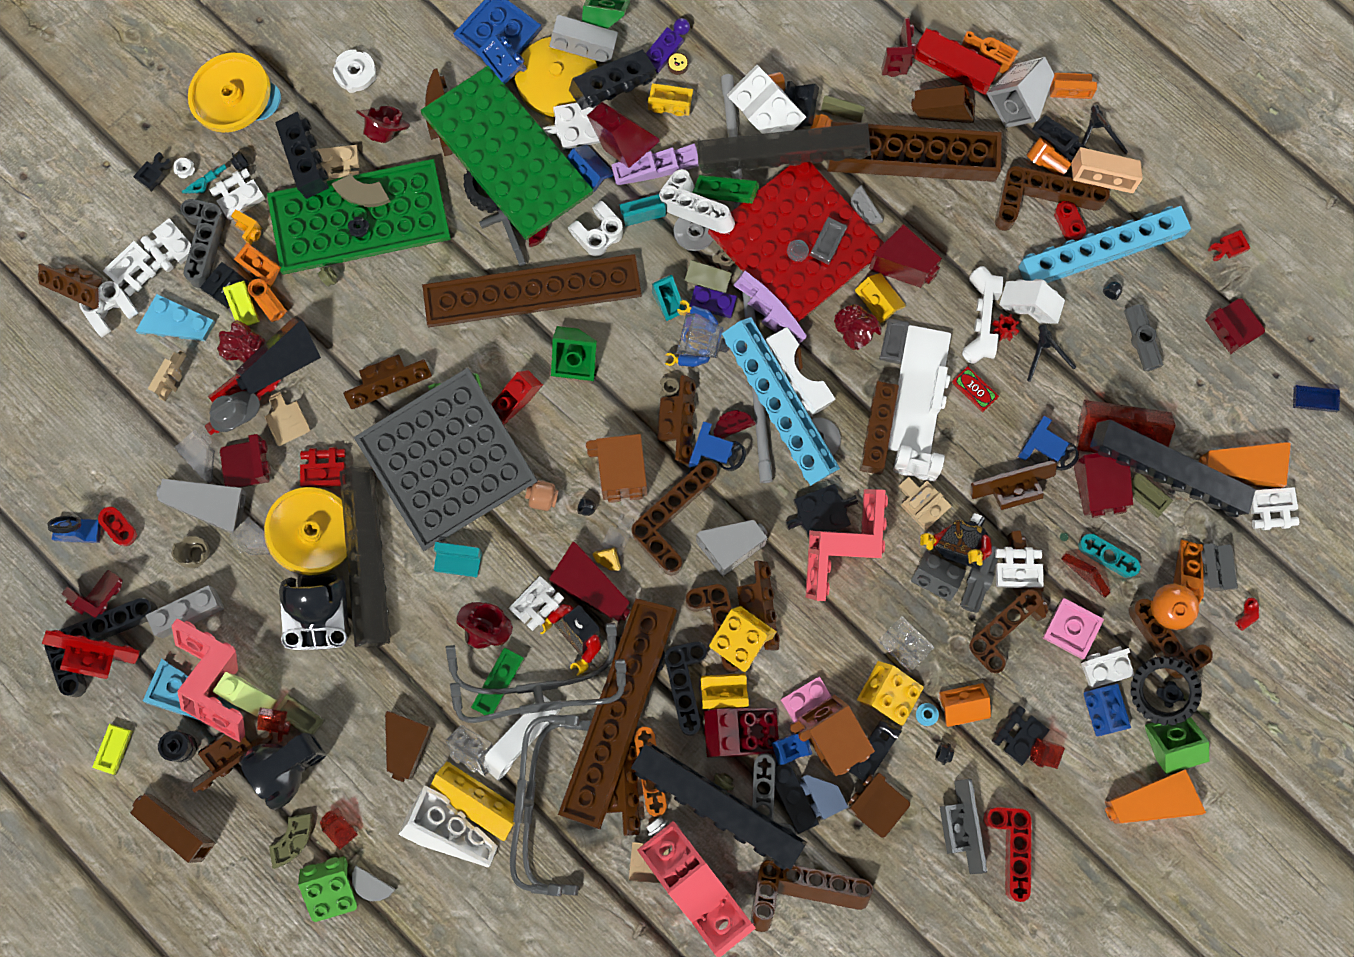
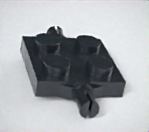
M835 484L793 500L797 509V517L785 521L786 525H789L787 529L790 530L801 525L809 540V530L835 532L848 527L851 523L847 515V508L858 504V500H855L857 497L854 495L843 500Z

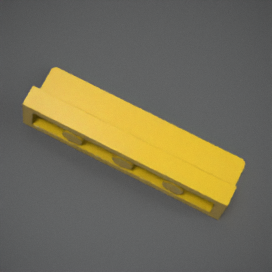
M448 761L436 773L430 786L431 789L446 796L450 800L449 803L458 812H463L467 818L502 841L506 840L515 823L513 822L515 807L513 803Z

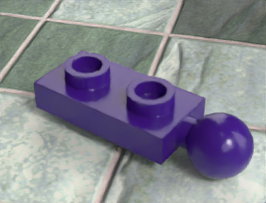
M677 19L674 23L673 31L667 27L646 52L657 73L667 64L670 55L675 53L684 43L680 35H685L690 30V24L686 19Z

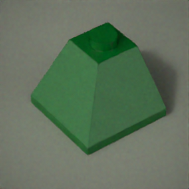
M586 0L583 5L582 22L608 29L625 15L630 5V0Z
M556 326L552 344L551 376L594 381L597 341L578 328Z

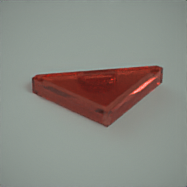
M1067 553L1061 558L1066 565L1101 596L1106 598L1111 593L1096 567Z

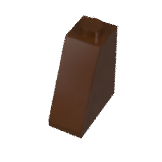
M965 85L915 91V98L912 99L911 106L919 119L974 123L975 103Z
M386 711L387 771L393 773L391 778L401 782H404L405 779L412 780L433 728Z

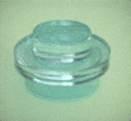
M794 240L787 247V254L794 261H803L808 256L809 248L802 240Z

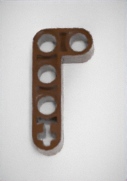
M713 584L692 589L686 595L685 601L689 610L698 612L710 609L716 635L723 624L716 619V615L720 612L728 615L731 610L727 589L721 584ZM713 591H721L724 598L720 601L714 600L711 597ZM693 595H698L702 599V602L697 606L692 605L689 601ZM720 655L722 666L727 672L734 673L739 670L736 666L732 667L731 664H727L728 660Z
M1027 589L970 641V651L991 673H1000L1004 670L1007 663L1005 655L996 645L1040 606L1042 598L1037 590ZM1027 594L1029 596L1036 595V604L1030 603L1025 607L1028 610L1027 613L1024 612L1020 605L1016 604L1020 601L1021 605H1023L1027 600ZM1010 609H1017L1021 615L1020 619L1017 621L1010 620L1007 614ZM994 624L1001 625L1003 627V634L1000 636L993 635L991 626ZM977 639L984 640L987 646L986 649L978 651L974 647V641ZM993 656L1001 658L1002 666L999 668L992 667L989 661L990 658Z
M1140 599L1130 605L1129 615L1157 657L1167 655L1182 659L1188 665L1190 664L1195 672L1212 661L1213 652L1206 645H1198L1185 651L1172 630L1165 628L1156 621L1151 611V600ZM1141 607L1145 609L1142 613L1139 612ZM1148 617L1152 618L1151 620L1145 622V619H1147ZM1151 624H1155L1158 627V635L1151 631ZM1165 643L1171 646V654L1165 652ZM1197 650L1203 655L1202 662L1195 656ZM1165 668L1171 677L1175 679L1184 678L1177 671Z

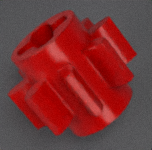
M1000 314L999 321L994 320L992 323L996 327L992 334H998L999 341L1006 338L1008 341H1011L1013 335L1019 333V330L1015 328L1019 321H1015L1012 318V314L1009 317H1004Z

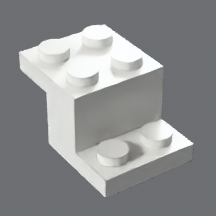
M758 65L727 94L728 98L744 113L746 118L775 147L806 118L785 92Z

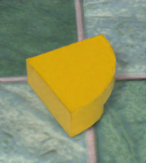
M615 547L593 553L596 562L608 568V570L618 571L621 569Z

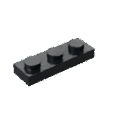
M790 763L777 766L775 788L797 834L819 825Z

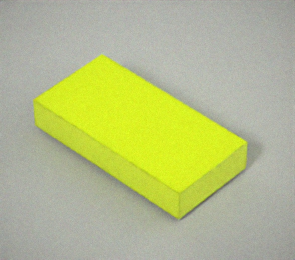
M245 281L223 287L235 321H241L247 326L260 322Z
M109 724L92 768L116 775L133 731Z

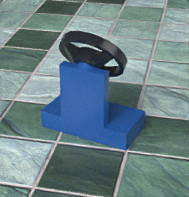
M1043 416L1017 457L1026 461L1033 450L1036 449L1048 456V461H1051V459L1056 462L1060 461L1061 466H1056V470L1070 469L1079 459L1077 447L1073 443L1067 442L1047 430L1052 420ZM1075 450V458L1071 463L1065 465V461L1069 459L1070 453Z
M703 421L689 467L695 469L699 465L701 457L704 456L718 461L720 467L726 471L738 469L746 458L745 447L737 441L730 442L709 435L712 424ZM742 449L741 459L735 465L734 461L738 456L737 452ZM728 461L731 467L726 468L722 463L727 464Z
M67 515L53 518L47 523L48 530L53 532V541L99 543L101 525L98 520L80 519L76 516Z

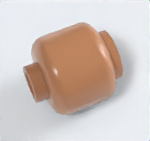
M538 480V482L527 488L525 499H529L528 504L530 508L549 511L551 507L555 508L559 490H555L553 483Z

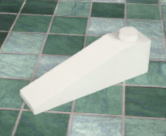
M424 785L408 812L398 835L418 845L489 867L498 846L478 827H474L465 819L466 815L461 811L458 812L449 803L450 800L446 796Z

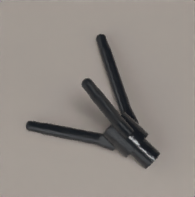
M1092 106L1091 120L1081 144L1085 146L1093 128L1104 127L1123 153L1127 154V149L1112 131L1111 125L1104 119L1103 112L1099 106Z
M1040 325L1038 327L1040 340L1038 341L1037 350L1029 371L1028 382L1032 380L1043 348L1053 347L1072 369H1076L1075 364L1053 339L1047 325Z

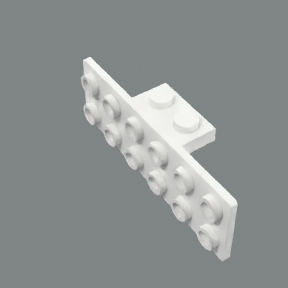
M912 325L908 326L888 450L897 451L900 445L912 447V450L917 451L919 454L931 453L937 414L941 409L945 408L947 396H943L944 388H948L950 375H947L946 361L951 333Z

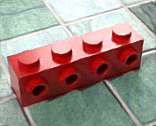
M926 28L916 45L915 56H912L917 61L984 95L990 89L1001 67L995 60L987 59L979 55L977 51L968 49L960 45L956 40H950L942 36L938 31Z

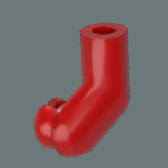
M1251 597L1245 600L1244 616L1235 622L1241 631L1245 630L1259 618V603L1255 598Z

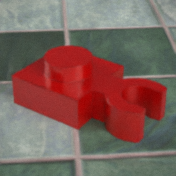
M1239 230L1222 237L1219 240L1220 243L1212 244L1208 251L1217 250L1219 255H1216L1213 261H1219L1225 254L1230 259L1249 251L1250 246L1242 231Z

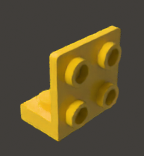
M739 606L730 610L709 647L737 668L746 672L764 643L773 639L777 631Z
M878 661L857 701L863 705L875 708L898 725L903 726L924 687L894 665Z

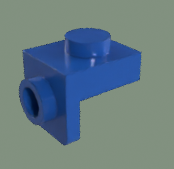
M799 733L772 742L778 765L786 764L799 757L811 755L812 750L809 740L801 741L798 737Z

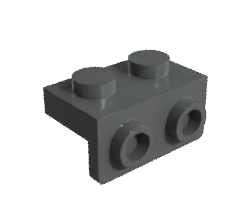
M1214 543L1204 544L1205 550L1201 552L1203 563L1207 565V572L1204 573L1206 586H1209L1215 592L1237 589L1238 583L1233 546L1230 544L1217 546Z
M926 551L911 582L950 602L958 591L966 571Z

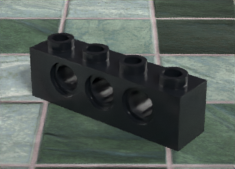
M642 49L572 78L569 91L582 110L588 107L593 108L602 101L612 100L621 93H629L635 87L649 84L653 79L656 68Z
M297 111L275 122L296 187L300 193L308 199L329 189L327 183L329 176L325 168L321 166L323 159L315 148L317 142L309 131L312 127L308 119L303 118Z

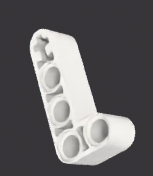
M681 169L671 175L659 193V197L662 203L665 204L668 213L719 233L725 234L733 230L735 222L729 208L726 205L692 193L694 184L688 171Z
M543 695L544 702H550V700ZM560 709L524 714L488 751L483 758L481 766L499 781L511 768L513 762L520 756L523 737L530 722L541 716L558 715ZM541 722L533 728L528 746L549 725L548 722Z

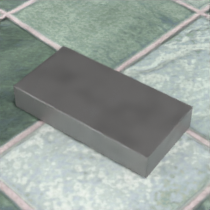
M828 217L809 256L829 265L847 226Z
M888 318L879 360L901 365L910 322Z

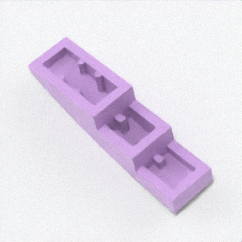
M694 143L674 150L672 147L654 154L651 151L647 152L630 168L621 162L614 163L611 166L616 184L622 185L671 175L681 169L689 170L701 166V161Z
M746 271L738 277L734 286L751 297L747 304L765 316L761 322L776 333L788 327L798 344L806 338V334L796 319L762 283Z

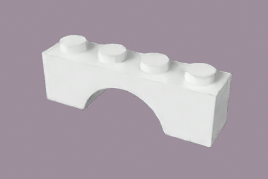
M788 327L765 340L810 417L828 407L835 400V397L824 381H811L802 376L797 370L794 355L799 344Z

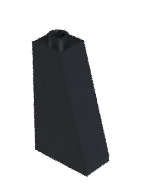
M298 316L293 317L236 370L239 377L236 379V382L242 391L246 390L251 395L321 358L303 320Z

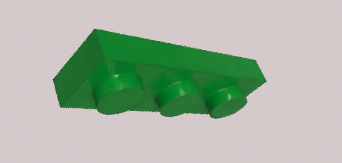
M699 175L692 193L707 199L752 204L759 185L757 181Z
M504 647L482 688H509L525 658ZM478 693L471 708L483 715L493 714L496 712L505 694Z

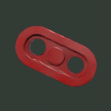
M1069 201L1060 202L1054 211V216L1064 238L1067 241L1075 240V242L1081 240L1086 233V227L1076 206ZM1063 209H1068L1070 213H1065ZM1072 227L1078 228L1079 232L1073 231Z
M106 507L100 511L98 521L116 544L126 547L134 543L137 537L136 530L120 510L115 507ZM115 516L114 522L110 523V517ZM128 532V537L123 539V534Z

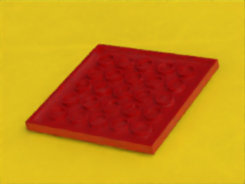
M804 155L759 189L752 204L742 203L730 212L735 222L732 231L723 234L711 229L708 230V234L743 272H748L774 294L798 323L870 265L873 254L884 244L879 236ZM828 217L847 226L829 265L809 256Z

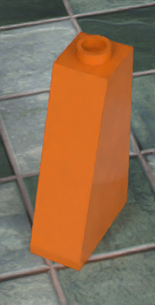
M1284 442L1210 450L1200 457L1199 462L1246 485L1279 489L1287 486L1291 443Z
M1186 769L1173 772L1105 802L1107 806L1105 812L1109 820L1113 821L1114 824L1195 816L1206 813Z

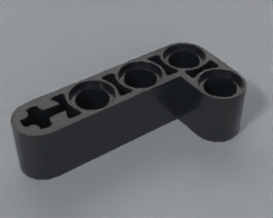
M701 642L674 646L665 653V664L681 731L687 736L695 735L700 729V718L688 667L703 663L706 659L707 648ZM695 647L701 648L703 651V656L699 659L693 658L690 654L691 650ZM673 652L679 653L681 656V661L677 664L671 663L668 659L669 655ZM681 674L686 677V683L683 686H677L674 683L673 679L676 675ZM686 696L691 699L692 704L689 708H681L678 701L681 697ZM694 710L695 714H690V718L697 725L693 727V731H689L688 727L684 728V725L687 724L686 715L681 717L680 713H689Z

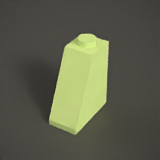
M225 672L213 690L215 694L263 720L267 718L278 701L243 678Z

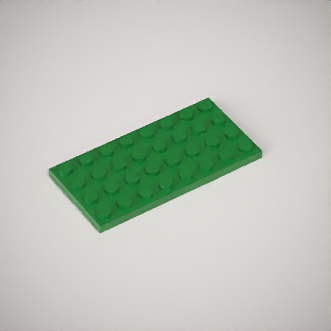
M489 66L421 109L422 116L525 240L593 194V189Z
M434 159L353 175L355 180L363 184L380 182L390 200L389 203L381 206L364 207L363 205L350 203L343 199L332 186V183L342 178L327 181L329 189L308 199L300 193L297 187L267 193L282 275L451 240ZM355 217H363L369 223L368 232L363 237H355L349 233L348 223L350 220H354Z

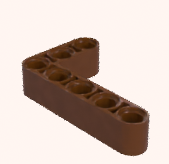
M1014 166L1008 170L1002 183L995 225L1002 231L1010 230L1013 227L1019 214L1022 195L1057 203L1069 201L1076 207L1097 211L1109 199L1110 191L1106 187L1074 181L1073 178ZM1010 177L1017 178L1018 182L1012 181ZM1031 182H1037L1039 186H1034ZM1052 186L1058 187L1060 191L1054 190ZM1073 191H1078L1081 196L1075 195ZM1094 195L1099 196L1101 200H1097ZM1006 196H1011L1015 201H1009ZM1003 215H1006V216H1008L1011 220H1010V221H1006V220L1003 219L1002 216H1003Z
M711 461L700 463L632 525L634 540L667 575L673 576L681 571L682 559L658 532L714 483L717 477V467ZM710 469L713 475L711 477H704L701 471ZM688 483H694L697 489L694 492H688L685 486ZM671 498H678L681 501L680 505L676 507L671 506L668 502ZM661 512L665 517L662 521L657 522L653 520V514ZM639 527H645L648 533L645 536H638L636 530ZM654 543H660L663 546L662 551L658 553L653 552L650 548ZM669 559H675L678 562V566L675 569H669L666 566V562Z
M766 860L761 863L757 875L750 921L756 928L754 930L758 932H765L770 929L775 914L777 893L862 910L868 906L873 887L870 882L864 879L794 865L791 870L788 868L784 870L775 865L774 861Z

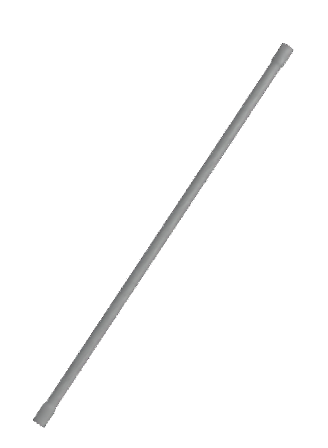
M725 74L721 76V84L725 104L731 177L733 179H742L735 104L727 96L734 88V78L731 74ZM734 202V208H737L742 202ZM743 292L745 319L752 317L756 324L755 309L747 304L751 297ZM752 387L759 457L760 483L773 482L769 457L765 407L760 403L758 395Z

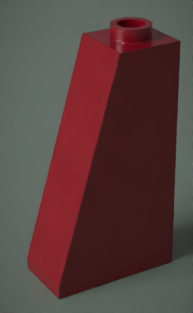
M572 542L550 576V583L617 624L620 623L621 619L625 621L631 612L628 599L575 542Z

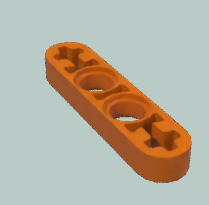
M641 727L635 733L637 757L640 753L639 748L644 746L643 741L638 740V737L642 735V731H646L648 735L651 734L648 742L657 746L655 734L651 728ZM641 779L647 812L654 817L663 815L667 807L665 793L661 792L662 796H657L658 802L663 803V807L659 809V813H655L654 809H650V805L653 804V797L648 798L647 793L655 794L659 790L648 789L646 781Z

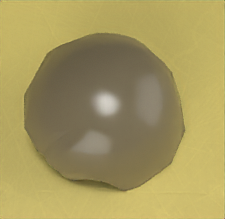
M184 536L180 543H174L171 555L174 561L182 567L195 569L208 559L210 548L207 542L199 536Z

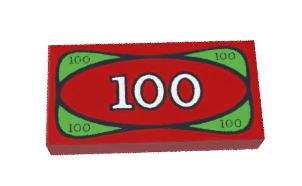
M968 366L952 381V384L982 413L999 397Z

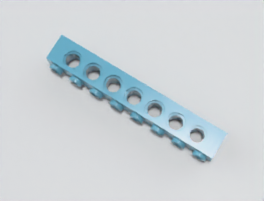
M1169 206L1161 210V213L1155 215L1153 213L1146 214L1138 221L1128 220L1120 227L1114 228V226L1104 229L1102 233L1096 235L1094 233L1087 234L1082 240L1076 242L1075 240H1069L1061 247H1049L1038 255H1035V253L1028 254L1023 257L1018 268L1025 281L1042 279L1050 283L1184 237L1191 230V226L1182 206L1176 208ZM1159 223L1164 224L1166 229L1162 228ZM1139 230H1144L1147 235H1142ZM1119 236L1125 237L1127 242H1123ZM1100 243H1104L1108 249L1102 248ZM1080 250H1085L1088 256L1081 254ZM1060 256L1066 257L1068 262H1063ZM1040 263H1045L1049 269H1043Z
M752 317L740 320L723 332L722 335L726 345L733 352L737 364L747 376L748 383L754 388L760 403L765 407L771 422L775 424L782 441L786 443L793 460L799 465L803 477L810 486L839 470L837 462Z

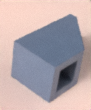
M809 775L801 777L803 782L800 783V786L805 796L810 795L813 804L810 806L815 817L820 816L821 820H824L848 808L837 785Z

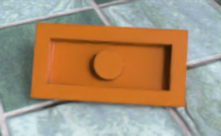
M1054 73L1050 86V97L1092 99L1097 90V82H1092V74Z
M983 683L939 692V699L945 711L947 727L989 719L991 717L990 696Z

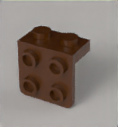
M876 773L875 775L870 774L863 782L864 789L860 793L856 791L849 799L848 803L851 805L847 810L875 834L884 838L910 807V802L889 785L882 774Z

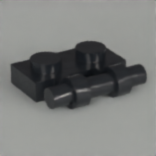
M1018 705L1014 712L1011 711L1008 714V720L1004 725L998 727L995 731L996 735L991 742L999 747L1002 741H1005L1008 745L1003 752L1020 766H1023L1050 729L1032 715L1025 722L1021 717L1026 710ZM1017 725L1020 728L1014 737L1010 736L1009 732Z

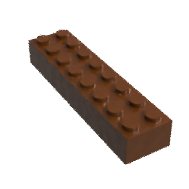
M831 122L827 172L996 182L1001 172L1002 132Z

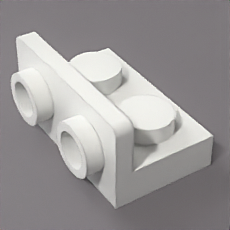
M1121 646L1109 649V654L1101 656L1100 653L1087 656L1088 661L1081 663L1090 689L1134 676V671L1127 655L1130 653L1129 648L1122 650Z

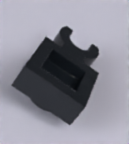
M160 152L154 156L152 164L146 161L133 176L136 181L151 192L165 177L162 171L169 169L172 165L170 159L160 163L164 158Z

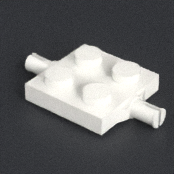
M578 103L553 107L555 125L542 127L547 135L557 134L562 150L600 143L587 117V114L595 107H588L582 110Z

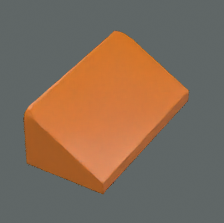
M246 243L234 258L237 263L257 278L265 281L270 287L274 284L281 269L279 265L249 243Z

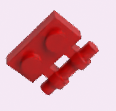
M329 447L328 450L310 448L309 451H301V460L309 459V464H300V486L302 488L346 486L345 462H337L338 458L346 457V449ZM329 458V463L317 464L318 459Z

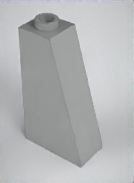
M162 479L161 485L157 488L158 501L228 533L239 536L247 492L242 488Z

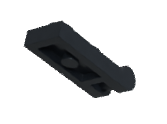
M882 718L868 739L875 752L870 754L866 761L853 765L848 772L862 782L870 774L874 775L902 730L898 727H892L886 719ZM882 731L889 735L886 741L879 737Z

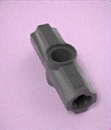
M1138 304L1125 309L1124 313L1132 334L1131 344L1137 349L1143 370L1148 372L1162 367L1164 364L1155 341L1156 331L1150 326L1144 305ZM1140 334L1145 335L1148 341H1143L1140 338Z
M991 545L992 554L983 560L979 570L971 568L968 574L967 586L959 605L967 611L979 612L986 591L988 592L995 575L993 572L998 558L995 557V549L998 548Z

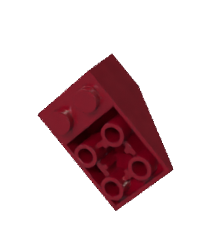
M733 708L704 711L707 758L751 756L765 752L775 754L772 742L779 740L777 708Z

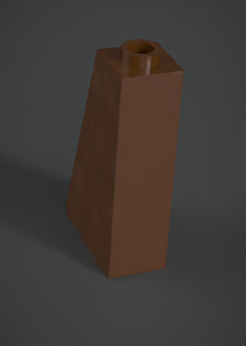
M152 794L140 795L132 805L134 808L130 814L188 863L202 862L216 844V842Z

